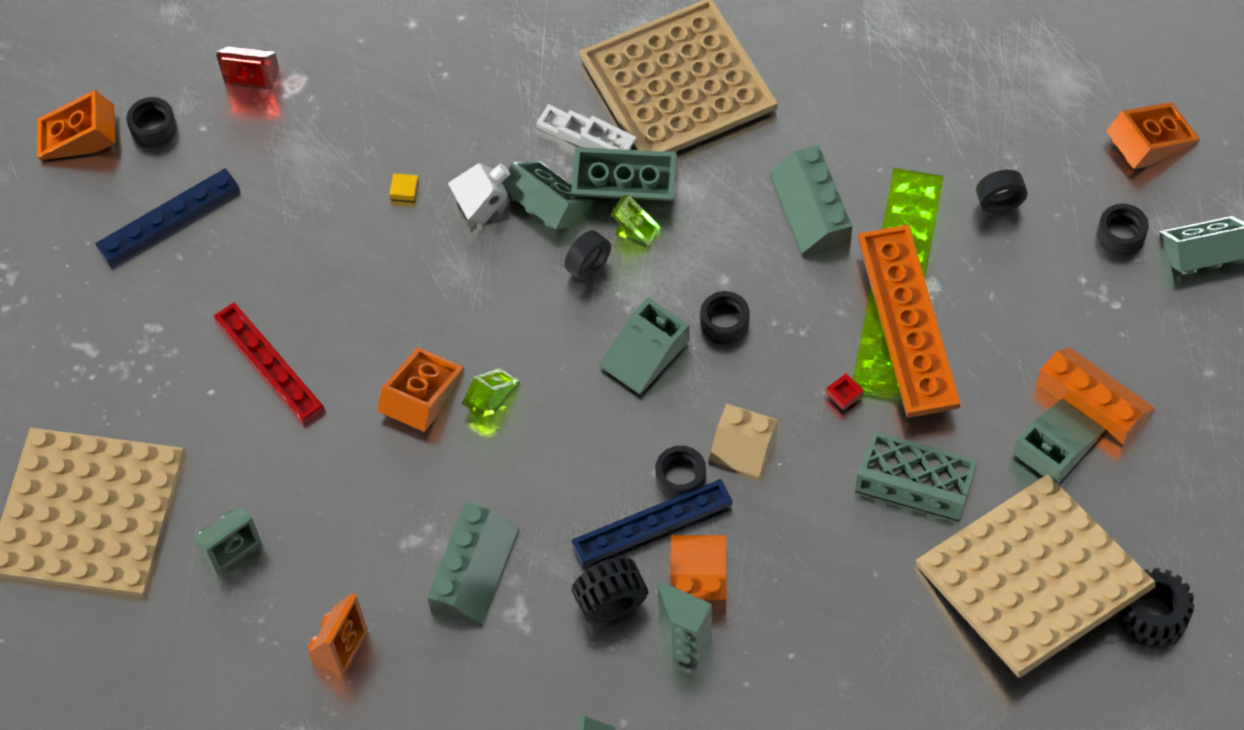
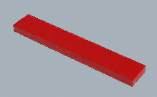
M235 302L213 316L216 323L303 425L325 411L324 405Z

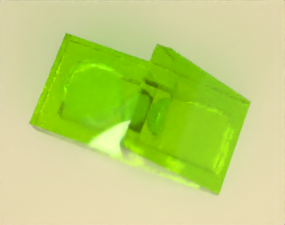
M623 195L611 213V216L620 224L615 233L646 248L650 247L661 229L630 195Z

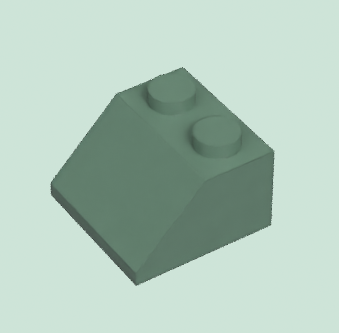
M239 507L233 511L226 512L219 521L210 527L203 528L193 538L198 550L216 573L261 542L252 517Z

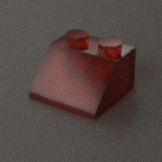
M226 47L217 52L216 57L225 85L273 89L279 68L275 52L246 49L244 47Z

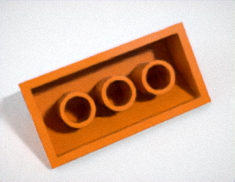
M1070 347L1056 351L1039 372L1038 386L1059 401L1063 398L1106 429L1104 433L1122 447L1156 409Z

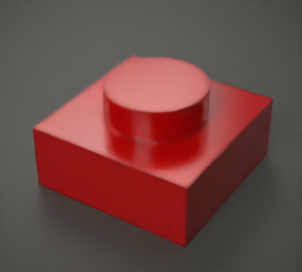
M845 373L826 388V394L844 411L863 396L864 390Z

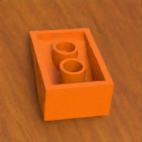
M96 90L37 119V158L40 160L97 153L115 144L114 104Z
M1173 102L1121 111L1106 130L1112 142L1119 148L1133 169L1151 166L1198 143L1200 140Z
M417 347L382 386L377 411L425 432L438 416L462 374L464 367Z
M671 535L670 586L711 603L712 613H726V535Z
M350 594L334 605L332 611L324 616L321 623L322 629L317 637L314 636L308 645V654L312 664L340 676L344 673L367 631L357 595Z

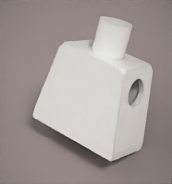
M480 163L448 183L468 220L480 225H484L507 198L508 193L502 182L510 176V172L501 163L494 169Z

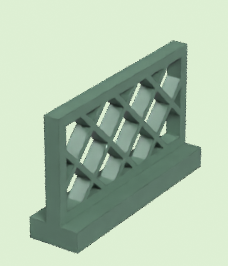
M873 431L862 466H860L857 474L855 491L960 520L978 460ZM876 441L888 444L890 450L879 453L875 447ZM910 450L917 457L906 461L900 452ZM895 455L900 463L889 467L884 459ZM935 457L940 459L943 464L932 468L927 459ZM878 461L884 470L875 471L867 467ZM921 462L926 471L915 474L910 466ZM960 464L970 467L969 472L958 475L953 467ZM905 469L910 477L907 479L896 477L894 472ZM947 469L953 478L942 482L936 473ZM931 476L936 485L928 486L922 484L920 480ZM957 483L962 490V495L948 491L947 487Z

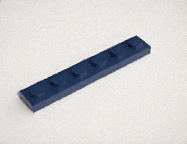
M224 168L101 239L95 245L110 266L240 190L239 185L228 170Z
M718 479L571 540L582 567L730 507L733 501L722 479Z

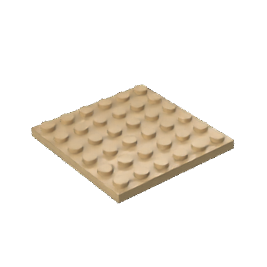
M713 0L699 1L579 51L580 58L623 131L636 137L632 145L635 150L677 152L778 109L777 101Z
M30 428L0 521V578L145 598L183 464L184 448Z
M1048 474L916 559V566L1018 678L1155 588V581Z

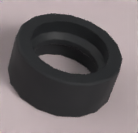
M159 97L140 99L128 110L126 120L130 133L137 142L143 145L154 146L170 139L175 132L176 120L172 107L167 101ZM161 113L166 117L162 125L154 129L145 130L137 126L140 119L147 114Z
M1010 169L988 174L980 180L976 187V193L982 209L993 214L1014 210L1022 205L1028 195L1021 173Z
M1126 203L1112 205L1101 215L1097 229L1098 239L1103 247L1110 252L1130 254L1138 251L1144 245L1149 229L1148 218L1136 206ZM1118 219L1127 220L1137 227L1138 234L1132 238L1123 239L1116 237L1109 231L1108 224Z
M590 230L585 232L572 244L567 252L564 261L565 269L580 281L591 279L606 263L611 252L610 241L597 231Z
M720 291L708 296L702 303L700 323L702 331L708 338L722 343L734 342L743 337L748 330L750 311L748 303L742 296L735 292ZM718 307H732L740 313V321L731 327H719L710 321V313Z
M685 445L673 446L661 453L656 461V483L660 491L670 498L677 497L704 486L706 482V463L702 455L694 448ZM675 461H687L695 466L697 475L693 481L687 484H674L666 479L665 469L670 463Z

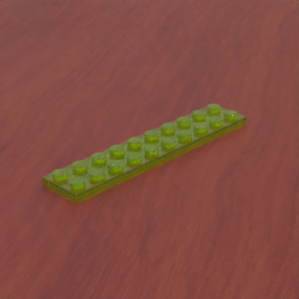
M893 168L882 229L903 225L910 226L925 278L944 176ZM870 286L853 380L864 390V393L902 399Z

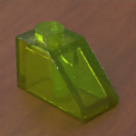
M501 368L474 376L462 404L469 408L473 415L478 417H485L496 413L519 386L520 381Z

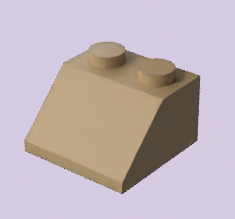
M726 404L717 426L708 463L760 479L777 435V419Z

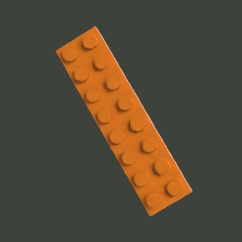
M903 225L858 233L859 245L907 418L960 409L961 403L910 226Z

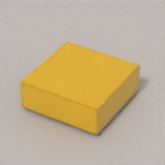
M393 173L389 192L390 199L415 201L419 182L418 175Z

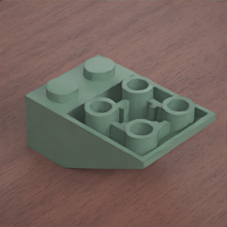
M648 297L631 315L599 366L641 395L690 341L689 324Z
M1062 398L1035 419L1017 438L1013 454L1042 476L1048 474L1059 484L1104 434L1106 429Z

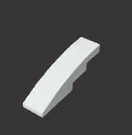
M549 104L536 122V128L584 148L630 150L636 140L635 136L594 116L588 119L572 110L566 113Z

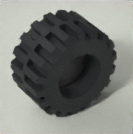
M627 557L614 558L596 564L581 574L571 587L573 596L585 621L590 624L607 623L628 615L645 601L649 593L635 561Z
M1154 568L1151 573L1148 569H1145L1144 571L1155 581V588L1118 612L1119 616H1122L1120 622L1122 626H1128L1126 632L1130 636L1133 633L1136 635V641L1141 643L1143 639L1147 641V645L1153 646L1154 642H1158L1159 646H1164L1167 640L1173 643L1178 636L1181 637L1184 634L1194 611L1193 593H1188L1190 586L1188 583L1182 584V577L1178 574L1174 577L1171 575L1172 571L1167 569L1165 573L1160 572V568ZM1147 598L1159 599L1167 604L1171 614L1166 616L1153 615L1143 607L1141 601Z

